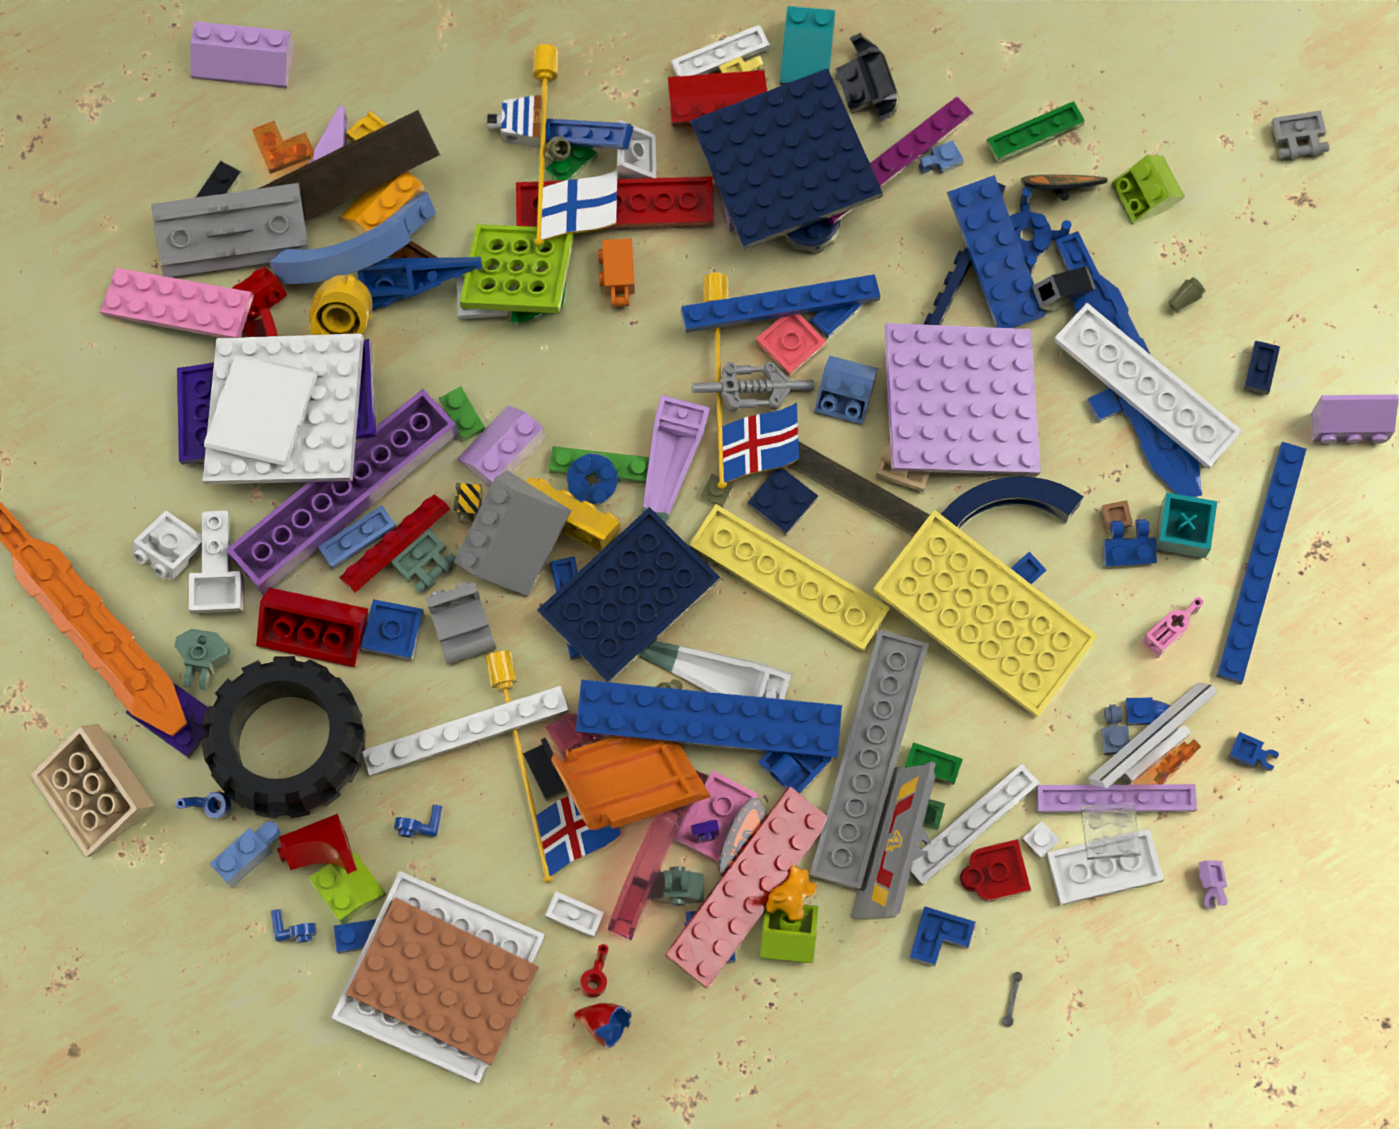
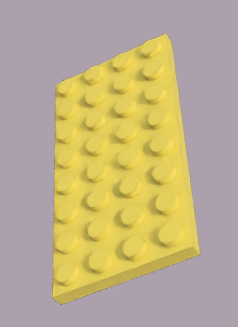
M936 510L930 514L872 590L1036 718L1041 714L1098 637Z

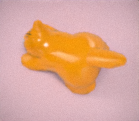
M792 865L788 879L770 892L766 910L770 913L782 910L787 913L789 920H801L804 917V909L802 908L804 899L811 897L817 890V885L814 882H809L808 870L798 869L795 865Z

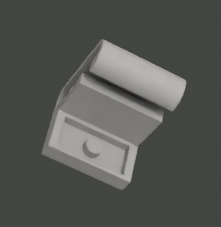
M475 582L459 583L455 586V589L449 591L437 590L431 593L430 597L426 598L447 665L496 649Z

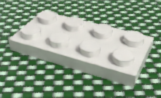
M1150 829L1056 850L1046 854L1060 905L1159 883L1164 880Z

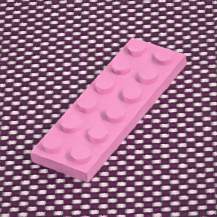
M115 268L100 312L106 317L219 338H240L254 296L248 291Z

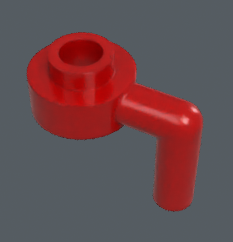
M606 944L599 945L593 968L585 971L581 976L580 990L585 996L590 998L601 996L607 986L606 975L602 972L609 950ZM593 982L597 985V988L592 989L588 984Z

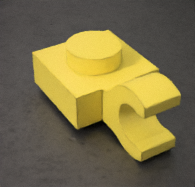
M760 55L746 62L740 56L720 65L719 69L721 73L756 71L762 68L764 64Z

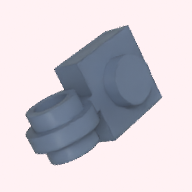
M1110 704L1109 707L1104 708L1105 722L1110 723L1111 727H1103L1101 729L1103 755H1115L1130 742L1128 726H1117V722H1122L1121 706L1116 707L1115 704Z

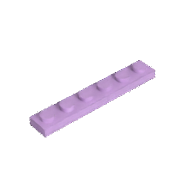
M1038 785L1037 810L1038 813L1196 812V785H1111L1107 789L1093 785Z

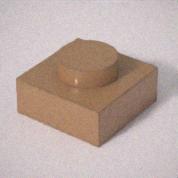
M1127 500L1102 505L1101 509L1107 532L1110 531V521H1121L1124 528L1132 527L1133 522Z

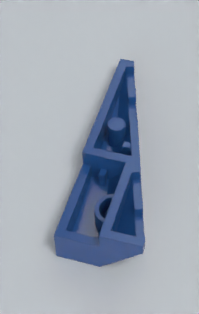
M481 257L387 258L357 272L358 279L367 286L371 293L372 310H375L382 306L387 307L392 302L402 298L407 299L439 286L442 282L454 277L455 279L459 278L464 273L474 269L479 270L482 268Z

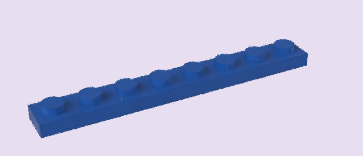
M873 274L681 306L680 311L685 332L689 333L879 301L881 296L876 276Z

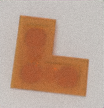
M275 121L252 129L270 174L314 158V150L306 132L283 141Z
M1195 739L1189 744L1184 741L1173 752L1174 756L1169 753L1159 763L1160 765L1155 769L1158 774L1153 780L1157 784H1165L1199 751L1201 745Z

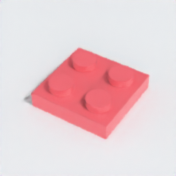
M800 314L781 317L756 338V343L789 377L823 349L827 343Z

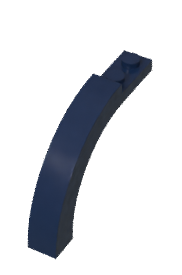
M1026 476L1005 477L971 488L949 504L941 515L960 529L966 522L980 513L997 507L1016 505L1043 510L1067 523L1081 505L1084 496L1067 486L1047 479Z

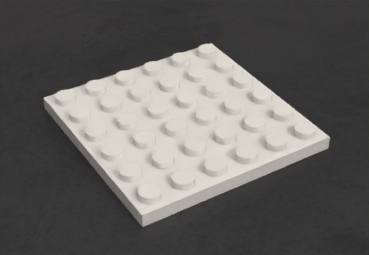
M332 334L216 338L208 430L217 408V401L220 393L223 391L236 355L317 372V379L305 411L304 421L299 428L286 466L206 448L203 482L205 484L352 481L364 343L363 335Z
M399 871L331 1019L480 1084L488 1066L487 1063L347 996L346 992L395 897L530 963L534 962L545 934Z

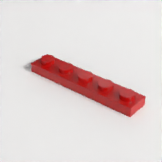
M435 494L425 499L420 507L412 514L407 515L395 529L386 533L383 539L373 548L368 549L364 556L355 564L349 566L339 577L340 580L356 593L450 510L447 503Z

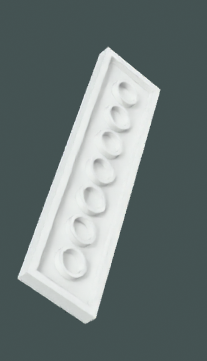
M1088 303L1054 338L1055 343L1207 469L1218 460L1241 434L1242 430Z

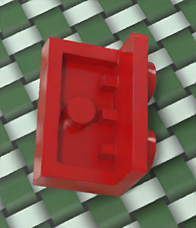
M266 266L254 271L251 276L232 287V289L251 292L254 296L246 322L253 321L261 315L260 310L271 308L287 296L278 278Z

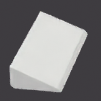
M622 120L617 121V123H626ZM632 125L634 128L628 150L617 149L618 179L656 178V135Z

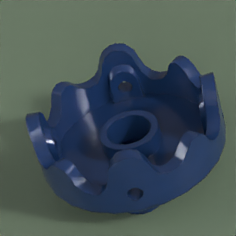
M827 219L782 235V237L784 236L794 249L808 250L813 254H818L824 250L827 244L837 239L841 219L833 226Z

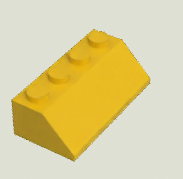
M530 476L525 481L572 510L561 533L598 552H601L619 534L621 530L620 522L613 514L609 512L603 514L595 510L596 507L593 504L584 500L580 502L574 499V496L564 489L558 491L552 488L551 484L542 478L535 479Z

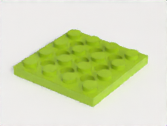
M476 224L469 257H481L482 268L479 270L474 269L465 274L460 298L461 308L559 313L574 233L545 240L542 245L538 246L534 243V240L537 239V227ZM495 245L503 246L500 250H492ZM520 246L527 247L524 251H516ZM545 247L551 248L549 252H540ZM493 264L499 265V267L494 270L487 269ZM515 266H523L519 271L511 270ZM539 267H547V268H548V269H547L546 271H544V272H537V271H536L537 269H539ZM487 284L495 285L492 289H483ZM512 285H517V286H519V288H518L517 290H514V291H509V290H507V289L510 288ZM538 286H541V287L544 288V289H543L542 291H540V292H533V291H532L535 287H538Z

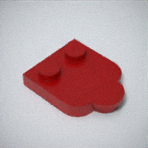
M1018 839L976 849L970 856V865L965 867L960 874V882L963 888L970 892H977L978 896L984 901H995L1031 892Z

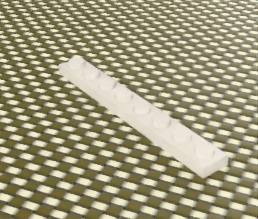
M557 686L366 749L362 752L368 773L372 777L567 713L569 709L562 687Z

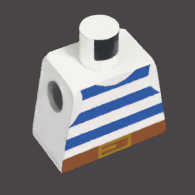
M535 95L502 101V114H487V128L501 129L502 141L505 143L540 148L542 96Z

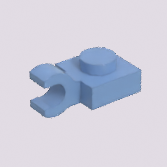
M951 140L932 148L931 155L921 158V164L918 167L922 174L928 173L935 168L944 173L962 165L964 159L954 141Z

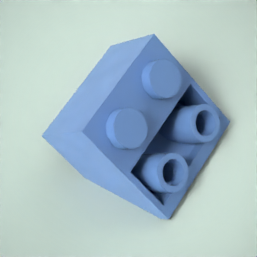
M829 356L824 368L814 412L863 424L878 368Z

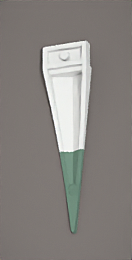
M655 641L640 655L698 687L713 693L785 699L792 673L774 668L768 664Z

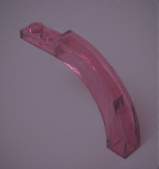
M696 770L705 785L708 775ZM694 803L655 815L627 875L607 930L632 940L641 924L650 896L666 858Z

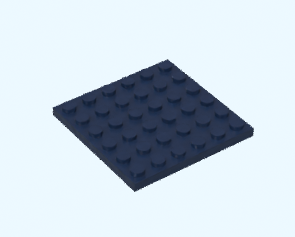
M828 68L690 120L743 250L883 197V192Z

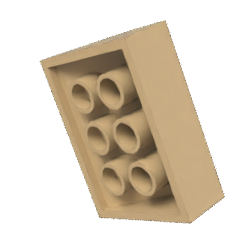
M99 724L79 726L30 774L86 857L92 856L133 827L155 807L153 801Z

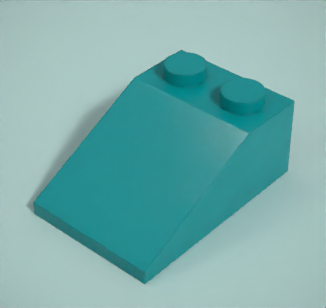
M787 6L780 85L790 83L826 68L830 71L835 10Z

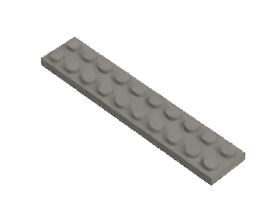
M879 629L826 814L828 818L822 829L809 874L810 877L860 891L929 643Z

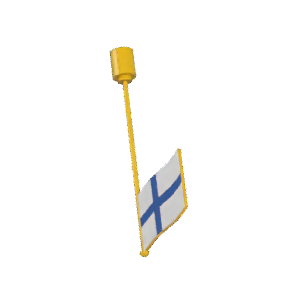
M551 44L537 45L534 48L533 77L542 83L537 239L534 240V243L538 246L542 245L545 240L561 235L595 231L616 224L617 170L602 176L566 180L544 187L547 83L557 78L558 49Z

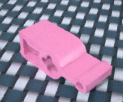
M1196 597L1184 612L1182 610L1171 611L1145 635L1142 642L1159 658L1182 637L1189 626V617L1192 614L1198 613L1204 601L1200 597ZM1176 622L1180 623V626L1177 625L1176 627L1171 625Z

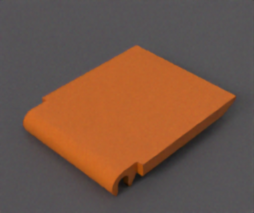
M611 737L572 749L571 752L566 750V757L562 761H558L556 754L551 758L553 766L590 830H597L607 826L614 829L710 798V793L679 743Z

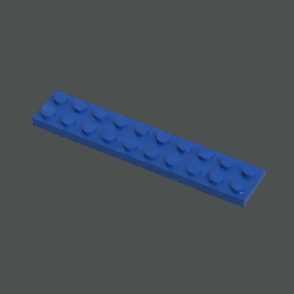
M581 680L576 733L837 758L842 705Z

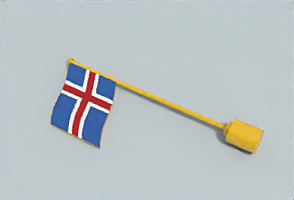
M709 273L703 277L704 302L728 299L727 275L723 273ZM714 328L716 382H720V329ZM717 392L718 488L724 489L727 483L749 474L779 469L799 460L797 402L778 411L748 416L723 426L722 397L720 392Z
M508 650L490 653L485 656L491 686L492 688H497L498 691H503L505 701L509 703L511 700L508 690L512 689L513 684L517 682L511 653ZM516 729L512 730L545 875L543 881L549 883L553 880L552 875L571 862L600 850L616 840L621 835L620 827L612 829L610 826L597 830H590L570 795L558 800L536 815L519 735Z

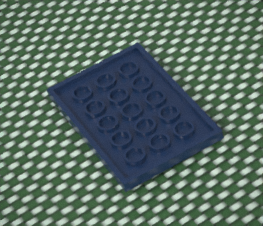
M649 507L537 609V612L605 682H612L710 591L721 578Z

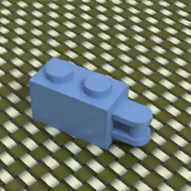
M271 821L264 823L255 832L248 828L218 855L210 865L233 888L272 853L268 847L280 836L279 828Z

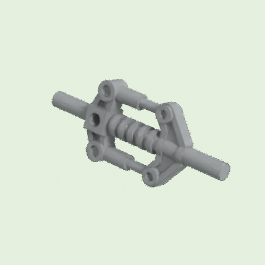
M727 362L722 369L720 382L691 383V392H720V396L726 402V407L730 412H736L741 408H756V406H768L771 410H776L790 390H814L815 384L814 380H789L772 362H767L762 367L735 365L733 362ZM763 372L768 379H764V381L762 379L757 381L755 379L751 381L744 380L743 382V380L737 381L736 375ZM764 391V393H769L771 391L772 393L769 400L740 399L738 393L743 394V392L749 394L750 392L763 393Z

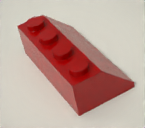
M765 70L668 77L671 126L691 125L690 120L766 92Z
M269 587L260 601L256 646L356 667L367 626L368 608Z

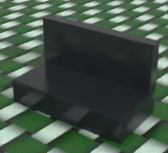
M543 738L541 739L542 745L523 753L545 800L548 801L567 792V789L551 762L554 753L547 739Z

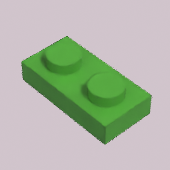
M461 386L439 397L447 415L456 424L458 434L463 442L485 430L483 423Z

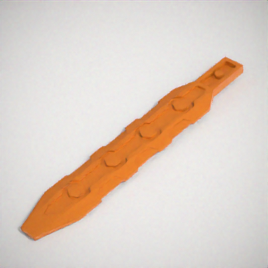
M0 502V541L12 554L16 580L47 611L56 627L62 633H65L83 654L82 657L91 668L97 670L114 690V695L133 716L173 737L188 724L173 681L157 662L151 660L136 643L134 636L123 623H119L111 614L92 587H88L71 567L70 561L57 546L32 538L3 503Z

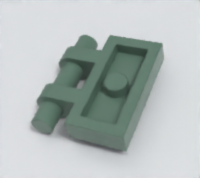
M428 528L394 558L391 564L408 582L417 576L420 581L413 587L421 594L426 588L430 589L435 585L434 581L443 573L447 574L452 569L451 566L454 564L456 556L450 553L444 559L440 554L446 549L445 544ZM434 561L437 566L427 574L423 569L430 562Z

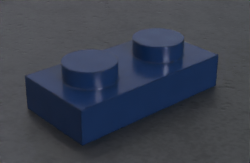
M1255 341L1243 389L1265 395L1269 394L1280 346Z

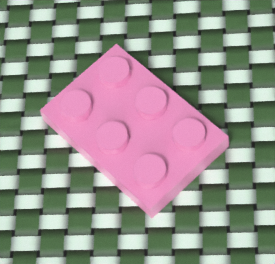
M712 770L705 783V787L710 793V798L694 803L675 841L719 863L722 845L735 815L749 799L758 798L759 794ZM717 820L719 835L715 836V840L700 843L699 840L693 841L691 825Z

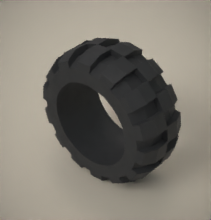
M274 656L273 662L261 664L257 660L242 667L243 673L233 681L227 678L215 692L218 698L213 706L207 707L202 723L205 736L201 741L204 761L208 764L212 773L211 776L227 797L241 808L246 807L259 816L276 819L278 815H289L293 819L311 815L310 810L322 804L327 807L341 796L339 791L347 782H353L361 766L359 763L361 752L365 750L366 731L362 723V714L352 692L340 677L336 678L329 672L327 667L312 660L301 662L297 661L294 656ZM285 697L306 699L320 706L328 714L329 737L324 751L311 767L292 777L272 779L256 775L243 766L239 751L240 737L246 722L257 709L272 700Z

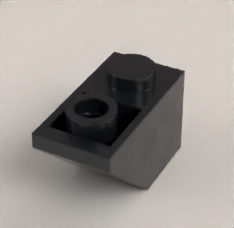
M1088 267L1051 275L1032 286L1040 309L1057 311L1095 290Z

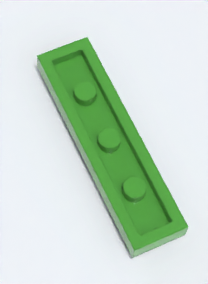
M552 447L550 473L567 475L571 464L580 456L588 453H599L611 460L617 471L618 481L646 484L650 457ZM592 472L591 475H586L588 478L598 479L595 472Z

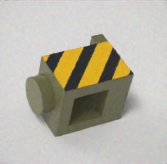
M456 483L455 488L458 496H455L454 511L458 513V522L471 524L482 505V486Z

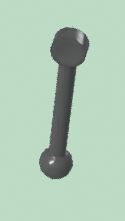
M1014 972L1012 975L1014 982L1007 1016L1003 1018V1025L1006 1027H1010L1014 1023L1012 1013L1018 985L1023 979L1020 972Z

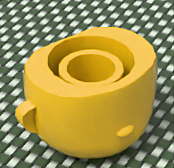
M348 274V276L336 275L326 280L317 289L312 299L309 311L311 334H363L367 323L372 319V297L367 286L351 274Z

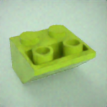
M1146 155L1112 181L1133 223H1138L1163 213L1185 198L1164 156Z

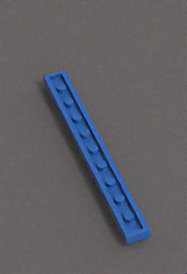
M1282 442L1280 445L1216 677L1238 684L1243 683L1306 454V448Z

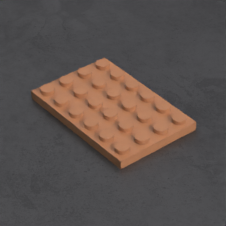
M395 897L346 995L492 1066L539 970V966Z

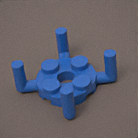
M1025 187L1020 198V212L1012 214L1010 218L1029 271L1033 274L1037 258L1042 256L1049 248L1051 240L1069 235L1072 224L1070 221L1065 220L1062 222L1060 230H1051L1050 224L1043 214L1030 212L1032 190L1029 187ZM1024 231H1029L1033 234L1034 238L1026 241L1021 238L1020 234Z

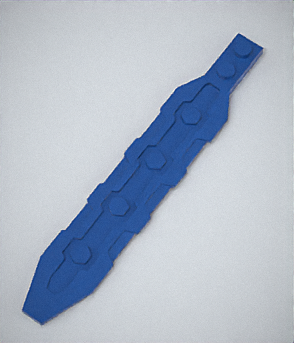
M1077 231L1056 239L1054 244L1067 270L1088 267L1095 286L1094 291L1074 301L1073 308L1076 314L1088 303L1150 354L1144 339L1140 338L1128 314L1129 309L1120 290L1098 273L1079 232ZM1119 396L1120 406L1134 427L1141 442L1140 447L1151 470L1175 494L1191 497L1202 496L1199 461Z

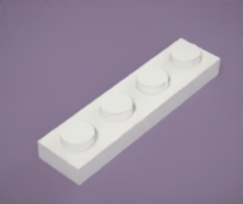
M760 25L671 60V65L677 76L709 74L719 70L720 65L740 56L744 60L768 50L769 43Z

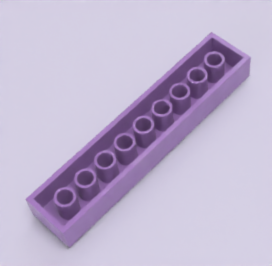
M422 389L376 426V437L360 439L355 444L352 481L308 482L226 549L227 553L264 595L269 587L275 586L318 550V546L338 534L458 435L456 424L429 394Z

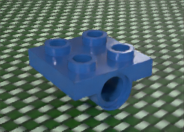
M766 752L758 761V765L785 789L791 786L801 794L830 764L832 759Z

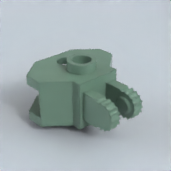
M190 629L176 637L174 647L185 659L186 670L183 686L190 688L193 683L194 672L198 671L201 672L199 689L207 690L210 674H214L216 668L230 661L232 651L218 633Z
M681 866L669 867V871L664 870V872L651 873L650 901L671 906H684L685 904L703 902L704 874L685 871V867Z

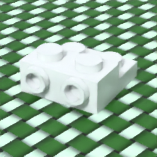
M165 510L133 541V558L141 565L147 563L153 567L154 573L159 578L164 579L167 577L172 581L188 566L189 559L202 547V535Z

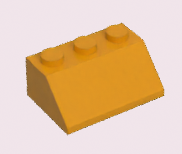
M407 171L362 193L340 218L362 235L383 223L420 192H425L424 184Z

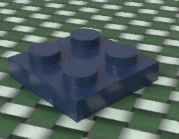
M779 468L771 474L747 502V506L787 536L816 503L819 496L785 469Z

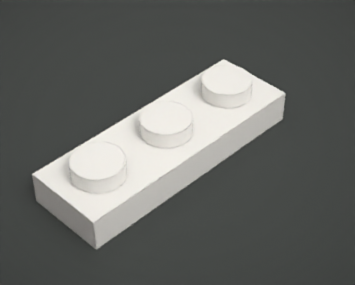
M1185 725L1178 730L1175 729L1160 745H1156L1143 759L1125 772L1121 779L1127 785H1131L1186 740L1191 733Z

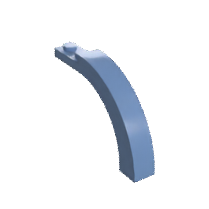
M420 192L383 223L360 236L323 248L308 250L285 249L273 258L270 264L280 283L286 284L313 283L328 280L336 275H347L375 264L404 247L411 241L409 236L432 218L436 212L427 192Z

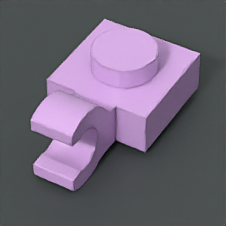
M1211 860L1199 862L1200 880L1203 889H1208L1204 900L1206 908H1216L1215 898H1217L1218 905H1227V897L1223 888L1227 887L1223 862Z

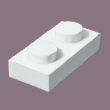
M555 892L545 917L594 938L605 913Z

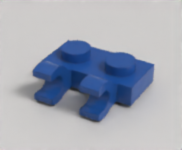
M1146 519L1136 520V537L1123 538L1124 525L1121 521H1110L1111 539H1103L1105 566L1157 563L1156 537H1148L1149 521H1146Z

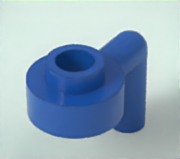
M217 791L207 794L205 798L195 796L179 798L176 801V806L179 809L203 808L207 816L221 818L229 813L231 800L224 792ZM219 800L221 802V809L218 807Z
M435 804L432 806L429 825L422 824L418 820L397 817L395 818L394 830L398 831L399 836L413 838L414 834L434 837L438 834L443 806Z
M281 909L270 911L274 938L278 942L296 939V943L312 941V936L317 934L315 923L298 924L284 930Z

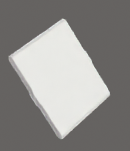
M236 355L223 391L220 393L217 401V408L208 430L204 447L286 466L299 428L302 426L306 415L305 411L317 379V372Z

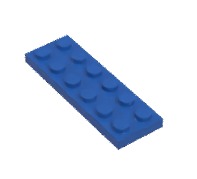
M995 175L947 192L995 327L1014 328L1046 316L1044 309H1040L1032 288L1034 282Z

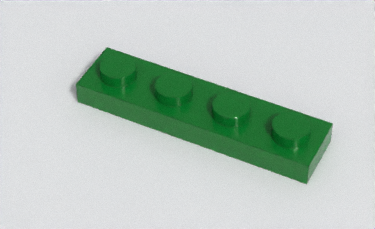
M1073 101L989 137L986 144L998 163L1084 125L1085 120Z

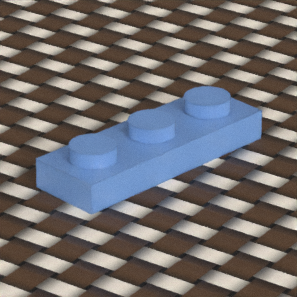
M381 505L318 546V549L330 567L335 569L385 536L386 533L395 529L396 524Z

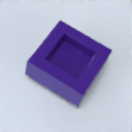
M717 820L691 825L693 841L699 840L700 843L715 840V836L719 835Z

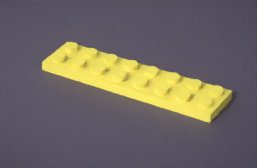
M715 504L689 544V547L696 553L864 652L890 611L889 606Z

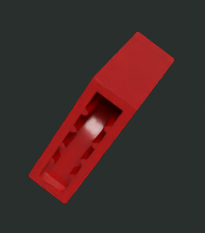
M338 813L279 837L281 847L277 848V852L281 862H287L290 870L312 864L329 863L342 867L347 874L357 871L350 843Z

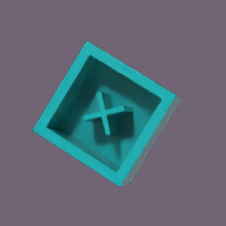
M1166 492L1161 504L1156 550L1206 558L1212 545L1217 501Z

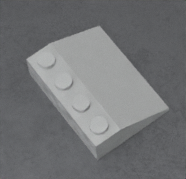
M507 470L494 478L454 563L474 576L528 596L572 510Z

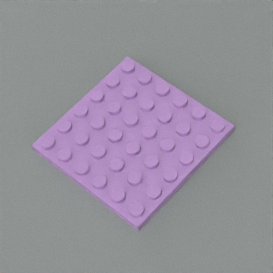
M885 324L884 337L892 471L1039 475L1041 473L1031 329Z

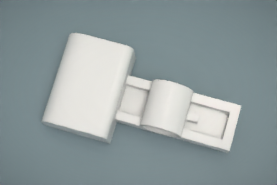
M228 511L202 512V573H189V612L191 614L239 612L244 610V577L241 571L229 572L231 558L226 551L231 546Z

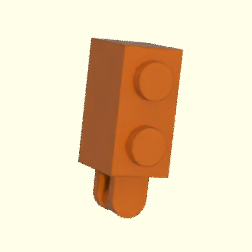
M632 238L602 240L603 249H598V262L604 266V272H599L600 287H605V295H611L612 307L629 306V294H635Z

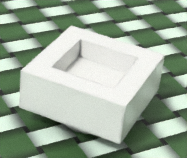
M1042 821L1022 838V841L1039 859L1060 841Z

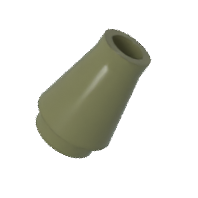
M561 136L554 137L545 144V158L563 161L570 154V144Z
M1194 277L1190 280L1186 279L1172 299L1168 301V304L1178 313L1187 306L1202 299V295L1206 292L1205 288Z

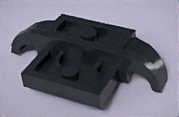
M862 33L850 37L857 52V59L837 67L835 70L849 110L855 113L874 105L879 115L878 120L882 123L895 115L899 94L885 55L875 44L869 41Z

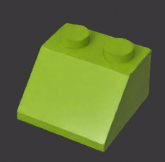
M356 852L352 854L357 871L347 874L342 867L328 864L309 878L341 924H347L387 895Z
M803 905L804 917L798 921L789 920L785 911L779 910L775 913H770L765 909L760 957L771 960L779 959L798 963H813L818 906Z

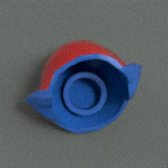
M598 1003L577 1010L574 1017L585 1026L598 1044L611 1048L620 1040L625 1027L629 1028L632 1013L630 1010H626L625 1007L614 1003Z

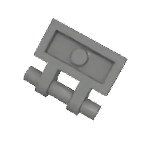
M1321 110L1272 119L1271 123L1276 143H1287L1288 147L1279 149L1280 159H1298L1299 156L1308 154L1318 156L1321 152L1329 151L1328 142L1319 143L1318 140L1319 137H1324L1326 134ZM1308 139L1309 145H1297V141Z

